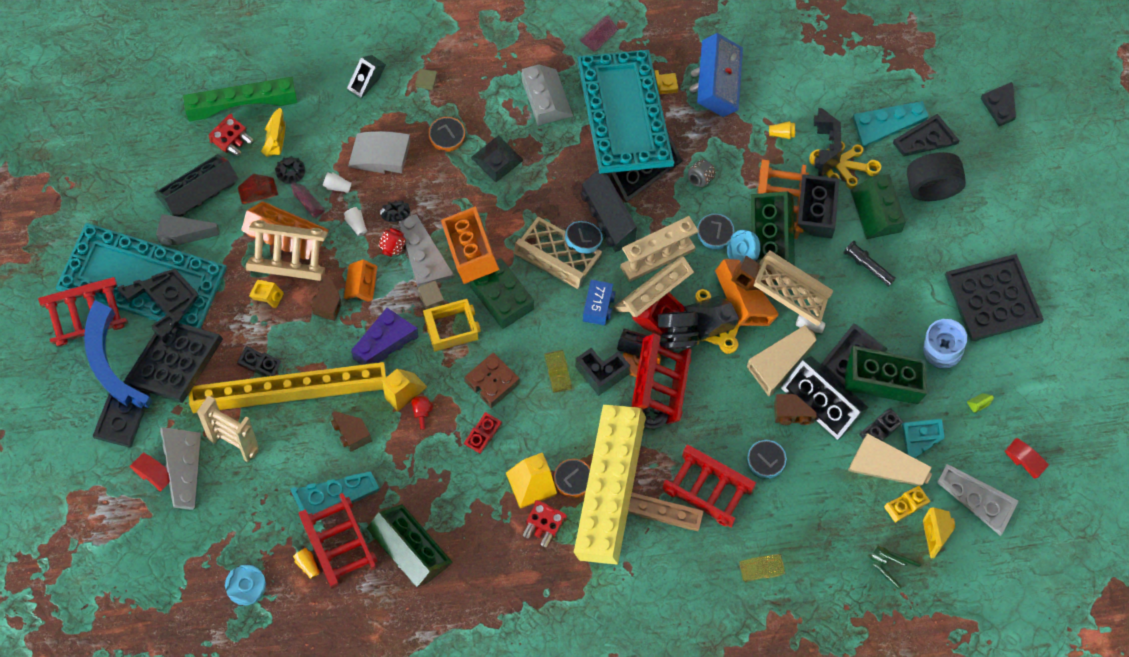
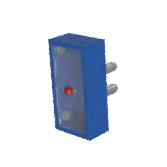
M719 33L702 40L700 67L691 72L692 77L699 76V82L692 85L689 90L692 93L698 91V104L725 117L739 110L743 47Z

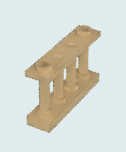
M690 216L683 218L622 247L628 261L622 263L620 268L629 282L640 278L680 257L694 252L695 246L689 237L697 234L699 231Z
M263 220L253 221L248 227V231L256 232L255 253L246 263L247 271L319 281L325 275V267L318 265L320 241L326 239L328 232L320 228L305 229L268 224ZM263 233L275 235L273 259L271 260L262 257ZM282 236L293 237L291 262H283L281 260ZM301 238L312 240L311 264L309 265L299 262Z
M208 395L197 411L208 440L215 444L218 439L222 438L239 448L244 461L249 462L251 458L256 456L259 450L250 419L245 417L241 423L220 412L216 400Z

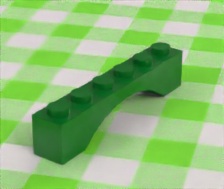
M293 76L183 95L185 111L189 122L207 119L222 110L240 105L271 104L284 106L297 103Z

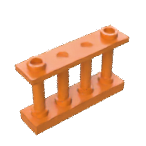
M762 160L757 194L788 191L794 197H798L797 206H794V213H796L794 239H798L799 232L803 233V229L797 226L802 174L809 175L806 172V165H802L801 173L772 170V168H769V160ZM774 177L800 181L799 190L770 186V184H767V179Z

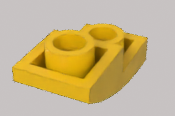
M917 486L905 492L901 497L888 502L884 507L896 523L923 508L931 501L921 487Z

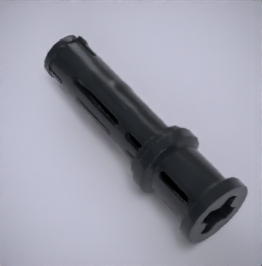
M853 240L843 253L845 255L848 254L852 257L857 265L862 264L888 287L892 284V281H895L896 277L869 257V252L857 246L856 241Z

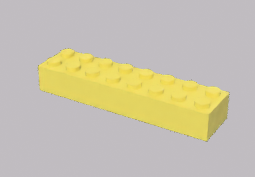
M603 405L574 554L580 561L618 565L646 416L641 408Z

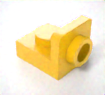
M658 70L654 71L659 94L678 92L675 73L659 75Z
M257 280L249 296L253 300L267 302L272 308H277L284 292L275 283Z

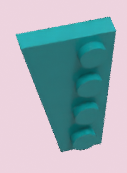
M920 101L853 114L852 118L861 146L864 149L871 143H877L889 135L897 134L900 130L908 129L926 121L928 114L924 102Z
M371 471L346 476L343 479L327 480V482L320 484H308L301 488H290L300 511L306 509L308 514H315L340 503L339 494L341 493L344 494L345 498L349 496L351 502L354 503L380 491Z

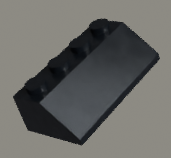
M668 130L674 166L607 173L617 193L625 202L683 161Z
M217 154L154 193L170 215L182 217L192 207L196 208L202 205L205 199L217 196L223 188L233 186L239 178L230 162Z
M598 169L582 184L580 195L583 202H587L589 205L588 209L591 216L595 217L598 221L597 226L601 233L604 232L607 245L610 248L612 247L616 253L622 250V247L635 242L637 226L607 173L599 174Z
M812 356L802 360L781 387L784 392L796 394L816 412L815 420L837 440L869 408L854 393L846 391L845 385Z

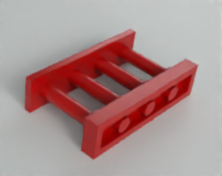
M115 277L38 298L40 306L42 308L46 307L50 313L56 337L50 338V342L53 345L62 346L68 344V340L85 336V329H82L75 304L76 299L80 297L87 299L90 310L95 301V293L102 291L103 294H106L109 307L115 312L109 329L119 330L125 328L128 320L126 317L120 318L113 294L114 288L118 287ZM62 302L68 305L75 332L65 335L63 334L56 309L58 307L57 304Z
M654 333L643 338L631 407H638L642 410L651 407L668 414L666 424L669 425L680 421L683 414L682 406L692 349L688 348L679 353L673 352L660 346L661 336ZM657 354L675 360V371L657 364ZM656 371L673 378L672 389L655 382L653 379L654 372ZM651 389L670 396L669 406L652 400L650 397Z
M687 444L682 454V458L685 460L673 482L664 481L663 490L669 496H676L695 508L704 511V513L717 519V522L722 526L732 528L735 518L731 516L743 494L747 493L751 496L756 482ZM697 465L701 468L702 472L690 492L679 487L690 467ZM713 474L718 477L719 482L707 502L698 498L697 494L707 477ZM726 484H731L736 487V492L723 512L714 507V504Z
M343 493L339 494L340 503L315 514H308L306 509L298 512L331 589L338 586L337 580L341 576L367 564L370 565L371 570L376 569L375 563L378 562L374 552H369L351 512L353 505L349 496L345 498ZM345 509L349 518L348 521L321 533L320 531H315L313 525L317 521ZM353 527L357 539L330 551L328 549L324 551L321 543L325 539ZM356 547H362L365 557L339 569H332L329 563L332 561V558Z

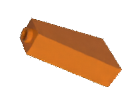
M724 259L715 272L727 300L732 303L739 317L738 324L742 326H770L779 315L777 310L763 291H746L731 281L734 271L741 261Z

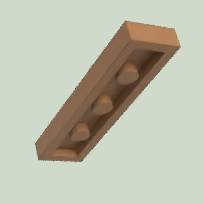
M631 493L628 514L698 532L704 512L636 493Z

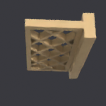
M537 217L523 237L519 238L515 243L514 254L579 289L584 278L602 255V251L597 249L595 252H592L595 256L589 259H585L584 253H580L582 260L573 261L571 255L579 254L576 249L569 250L565 241L566 231ZM537 225H542L546 228V231L537 232ZM558 234L562 236V240L553 241L551 235ZM548 236L550 242L540 243L539 237ZM535 238L537 244L531 245L526 240ZM564 245L566 251L556 252L555 246ZM552 247L553 253H546L542 248ZM567 255L569 262H562L558 257ZM584 264L585 270L582 273L575 269L574 266Z
M769 251L759 263L761 266L754 286L818 326L822 321L828 298L832 295L833 290L772 251ZM766 269L771 271L772 274L769 275ZM772 279H776L778 285H774ZM761 280H766L768 286L763 284ZM788 289H791L794 295L791 296ZM778 290H782L784 296L779 294ZM804 299L808 300L809 306L806 305ZM794 300H798L800 306L795 304ZM810 310H813L816 316L811 314Z
M680 257L675 262L669 263L613 306L615 312H630L633 317H637L694 273L686 259Z

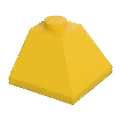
M543 452L522 460L506 472L520 509L535 504V500L543 501L557 495L551 471Z
M929 508L923 519V526L930 558H935L955 530L954 518H951L949 511Z

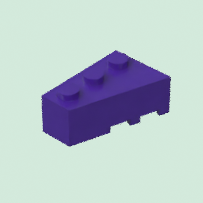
M386 308L352 348L353 360L361 365L379 363L392 352L403 348V345L419 338L418 328L389 308Z

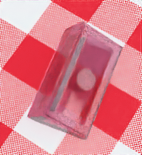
M607 15L602 17L579 40L595 52L618 28Z
M291 184L293 195L313 218H317L325 212V209L304 185Z

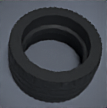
M948 152L928 154L912 161L907 168L909 189L912 196L917 200L939 201L953 197L965 188L966 181L963 164L956 154Z

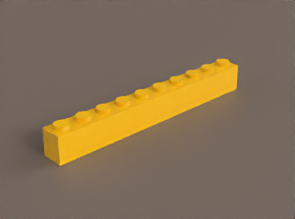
M384 362L197 385L193 386L189 393V405L192 412L197 413L208 395L216 400L219 410L383 390L382 380L386 378Z

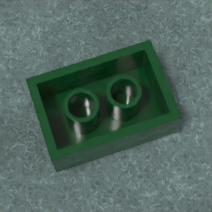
M502 258L496 260L499 270L470 281V288L500 327L504 329L534 310V299Z

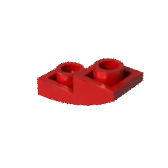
M485 412L477 426L473 427L464 445L481 454L503 422Z
M1015 438L1005 450V453L1016 465L1022 464L1034 479L1039 478L1049 465L1034 449L1018 438Z
M144 452L129 466L143 480L146 478L160 492L170 482L167 468Z

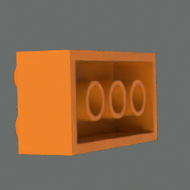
M476 206L441 220L463 284L499 270Z

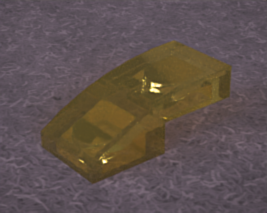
M563 350L545 353L544 357L553 393L572 389Z
M781 554L739 561L744 582L763 577L768 579L786 574Z

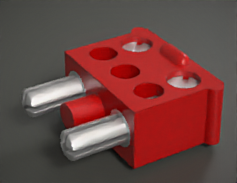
M229 114L209 134L210 143H214L225 153L231 151L236 156H239L241 151L234 145L236 144L238 147H241L244 144L240 140L241 138L249 144L253 142V138L246 133V127L233 118L232 114Z
M535 500V505L526 520L528 526L523 536L529 538L535 528L537 530L534 536L537 538H541L542 534L545 533L541 545L547 547L551 538H556L561 526L567 521V515L539 500Z

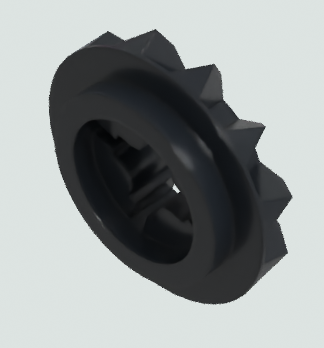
M292 156L289 158L283 157L280 162H277L275 168L276 176L284 183H296L305 174L304 163L299 158H293ZM291 166H293L294 171L290 170L289 172H287L286 167L290 168Z
M396 200L392 203L388 202V205H383L380 210L381 217L388 222L402 221L410 214L409 204L404 203V201L397 202Z
M651 407L642 410L646 416L644 425L646 429L655 430L659 427L662 428L667 422L668 414L652 408L654 414H657L654 421H652L651 417L647 416L650 414Z

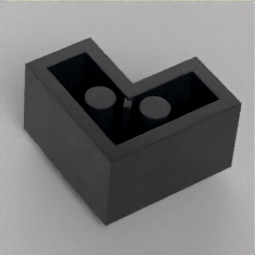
M592 348L578 356L575 364L576 369L598 396L628 376L631 366L619 351L603 362Z

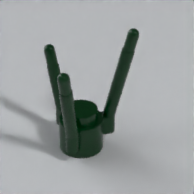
M879 545L870 558L875 561L873 566L878 568L898 589H901V585L881 565L886 566L888 561L892 560L903 566H907V563L918 567L921 566V563L891 552Z

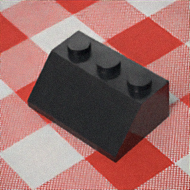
M802 174L797 226L813 236L833 238L836 227L840 179Z

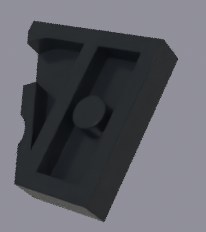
M1012 82L982 94L981 100L999 127L1015 120L1016 111Z

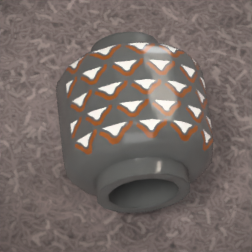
M699 160L688 170L689 181L697 187H704L709 184L716 174L714 166L706 160Z

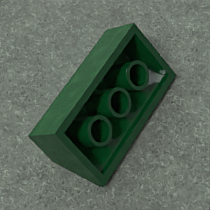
M788 191L751 194V229L760 242V253L756 262L760 263L763 257L769 251H772L795 266L794 195Z
M853 346L845 371V390L919 404L927 394L926 360Z
M403 504L378 512L367 527L372 537L379 542L385 552L391 556L397 563V566L403 570L416 587L429 583L453 563Z

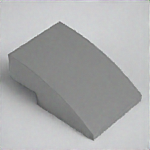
M381 131L358 133L348 166L350 168L385 174V171L403 173L410 146V134Z

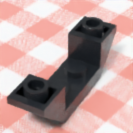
M818 108V114L814 115V126H817V134H829V141H832V144H829V150H819V156L815 157L814 168H818V176H823L840 163L842 152L841 122L823 108Z

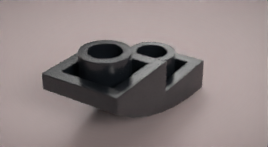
M248 346L244 348L237 361L238 365L266 377L274 376L281 363L279 359L265 352L262 354Z
M889 408L877 417L875 422L861 431L859 436L864 440L865 436L869 434L883 441L901 426L903 421Z

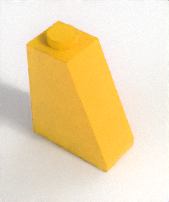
M396 369L382 380L385 399L397 412L427 388L415 373Z

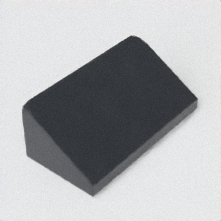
M623 329L617 350L640 357L643 338L647 337V335Z

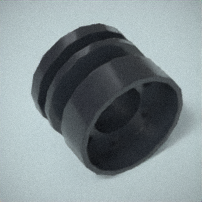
M687 311L658 314V327L667 328V332L659 334L660 338H668V341L659 342L660 346L669 349H687L700 345L699 339H691V336H697L699 332L690 330L691 326L698 325V312Z

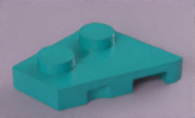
M942 419L902 424L906 454L913 458H916L945 438Z

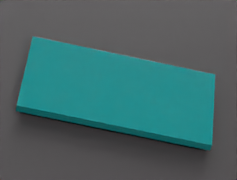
M639 50L578 56L577 61L599 174L674 166L650 51Z
M85 223L56 285V289L58 291H65L115 277L118 287L121 285L125 287L133 284L134 281H144L152 278L153 275L176 269L199 295V298L179 323L201 329L227 270V266ZM117 287L114 288L113 294L118 309L155 321H159L166 316L145 292L128 303L120 295ZM103 291L95 293L94 299L109 306L106 294H103Z

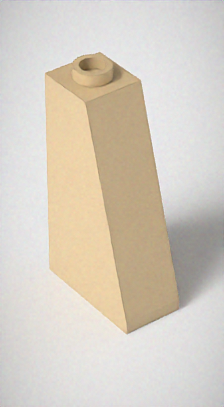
M804 325L749 359L747 368L769 397L775 393L814 348L816 336L811 329Z
M869 434L865 436L848 468L849 471L917 486H921L923 483L927 484L932 475L929 472L932 467Z

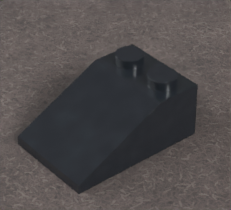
M853 323L821 363L844 385L845 371L853 346L883 352L888 349L855 323Z

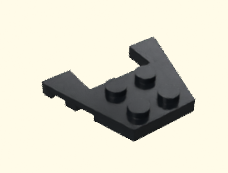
M176 269L153 275L152 278L144 281H134L133 284L125 287L124 285L117 287L120 295L128 303L145 292L166 316L151 325L152 330L162 341L167 338L199 298L196 290Z

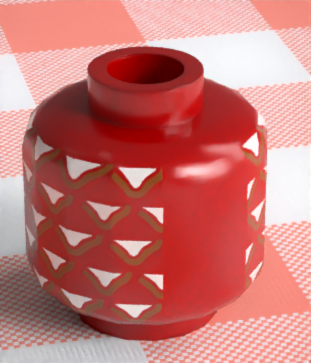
M395 228L384 230L379 241V247L383 250L382 253L389 257H392L393 254H401L406 243L404 233Z

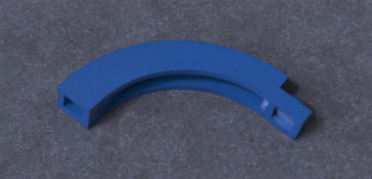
M95 300L87 317L84 336L85 350L90 367L102 386L119 402L126 406L131 402L140 408L143 406L149 408L153 402L149 396L126 385L113 373L106 354V337L115 312L112 308Z

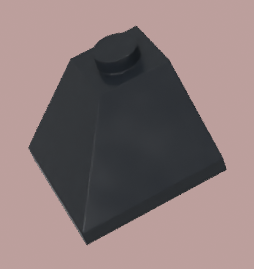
M499 135L471 156V159L495 182L499 181L523 161V158Z
M720 296L684 307L686 312H698V325L693 327L695 331L699 332L698 337L700 340L734 330L739 320L732 303Z

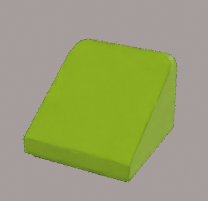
M982 393L968 400L967 404L973 413H977L990 406L994 397L993 395Z

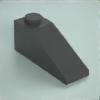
M162 214L156 235L161 244L178 246L217 236L220 231L217 223Z

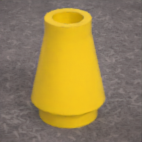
M788 121L769 125V136L791 139V137H795V123Z
M307 548L300 550L293 556L294 562L310 579L320 573L312 552Z

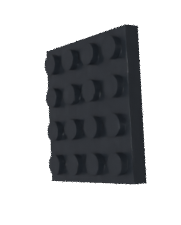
M1017 254L945 273L946 280L971 342L1037 325L1044 321Z
M178 323L163 341L154 333L123 382L132 388L183 403L223 338L220 334Z

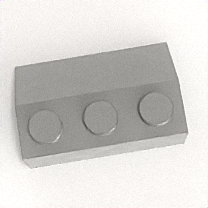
M543 65L522 69V82L538 126L573 116L556 69Z

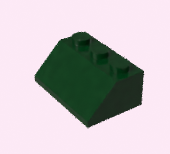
M890 174L871 177L851 189L866 239L901 233L903 231L906 221Z

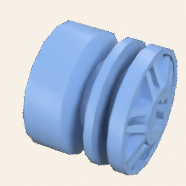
M940 319L931 324L927 330L923 345V353L926 360L938 368L947 369L958 364L964 354L967 343V334L964 327L952 319Z

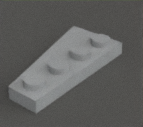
M417 214L399 221L400 229L406 238L405 246L417 287L433 281L440 282L454 278V274Z
M162 427L160 432L163 438V450L167 461L166 468L169 473V486L173 507L193 510L195 508L201 433Z
M948 464L937 482L1000 536L1003 534L1019 502Z

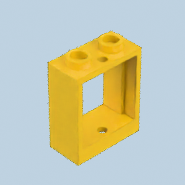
M468 299L423 310L424 321L434 352L478 340V333L481 332L479 322L474 321L475 310L473 304L469 305ZM465 312L470 332L440 340L434 320Z

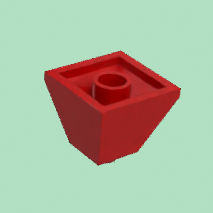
M668 292L637 317L632 316V319L643 329L659 335L667 332V328L658 327V314L684 312L685 309Z

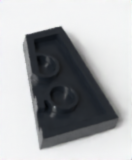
M936 114L894 139L893 144L905 157L957 145L960 140L942 118Z

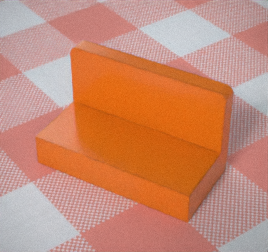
M364 259L349 264L344 298L348 300L358 297L366 302L372 301L378 266Z

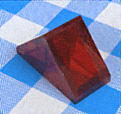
M252 174L238 186L242 204L278 195L273 177Z

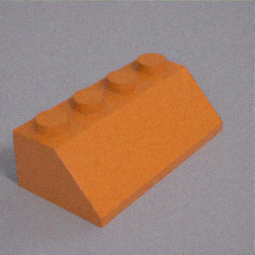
M264 201L247 210L241 230L246 232L248 236L255 238L256 232L248 231V227L253 221L263 220L268 224L305 229L320 228L323 231L329 232L327 228ZM263 233L264 242L274 245L275 235ZM282 236L281 250L292 252L293 237ZM301 238L300 258L309 260L311 258L312 240Z

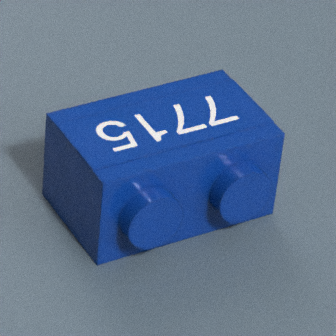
M596 280L590 281L583 313V322L605 326L606 320H610L612 308H609L610 302L614 303L616 291H613V284Z

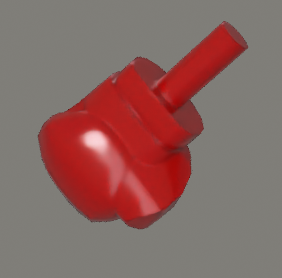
M417 396L412 399L411 404L415 418H419L420 430H425L424 418L428 417V412L433 410V403L429 401L427 396Z

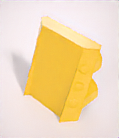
M281 108L273 113L265 128L267 134L261 153L266 157L281 155L286 123L283 121L284 114Z

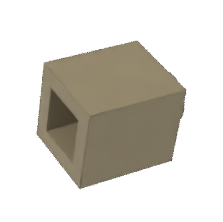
M436 281L418 287V295L425 310L444 305V299Z

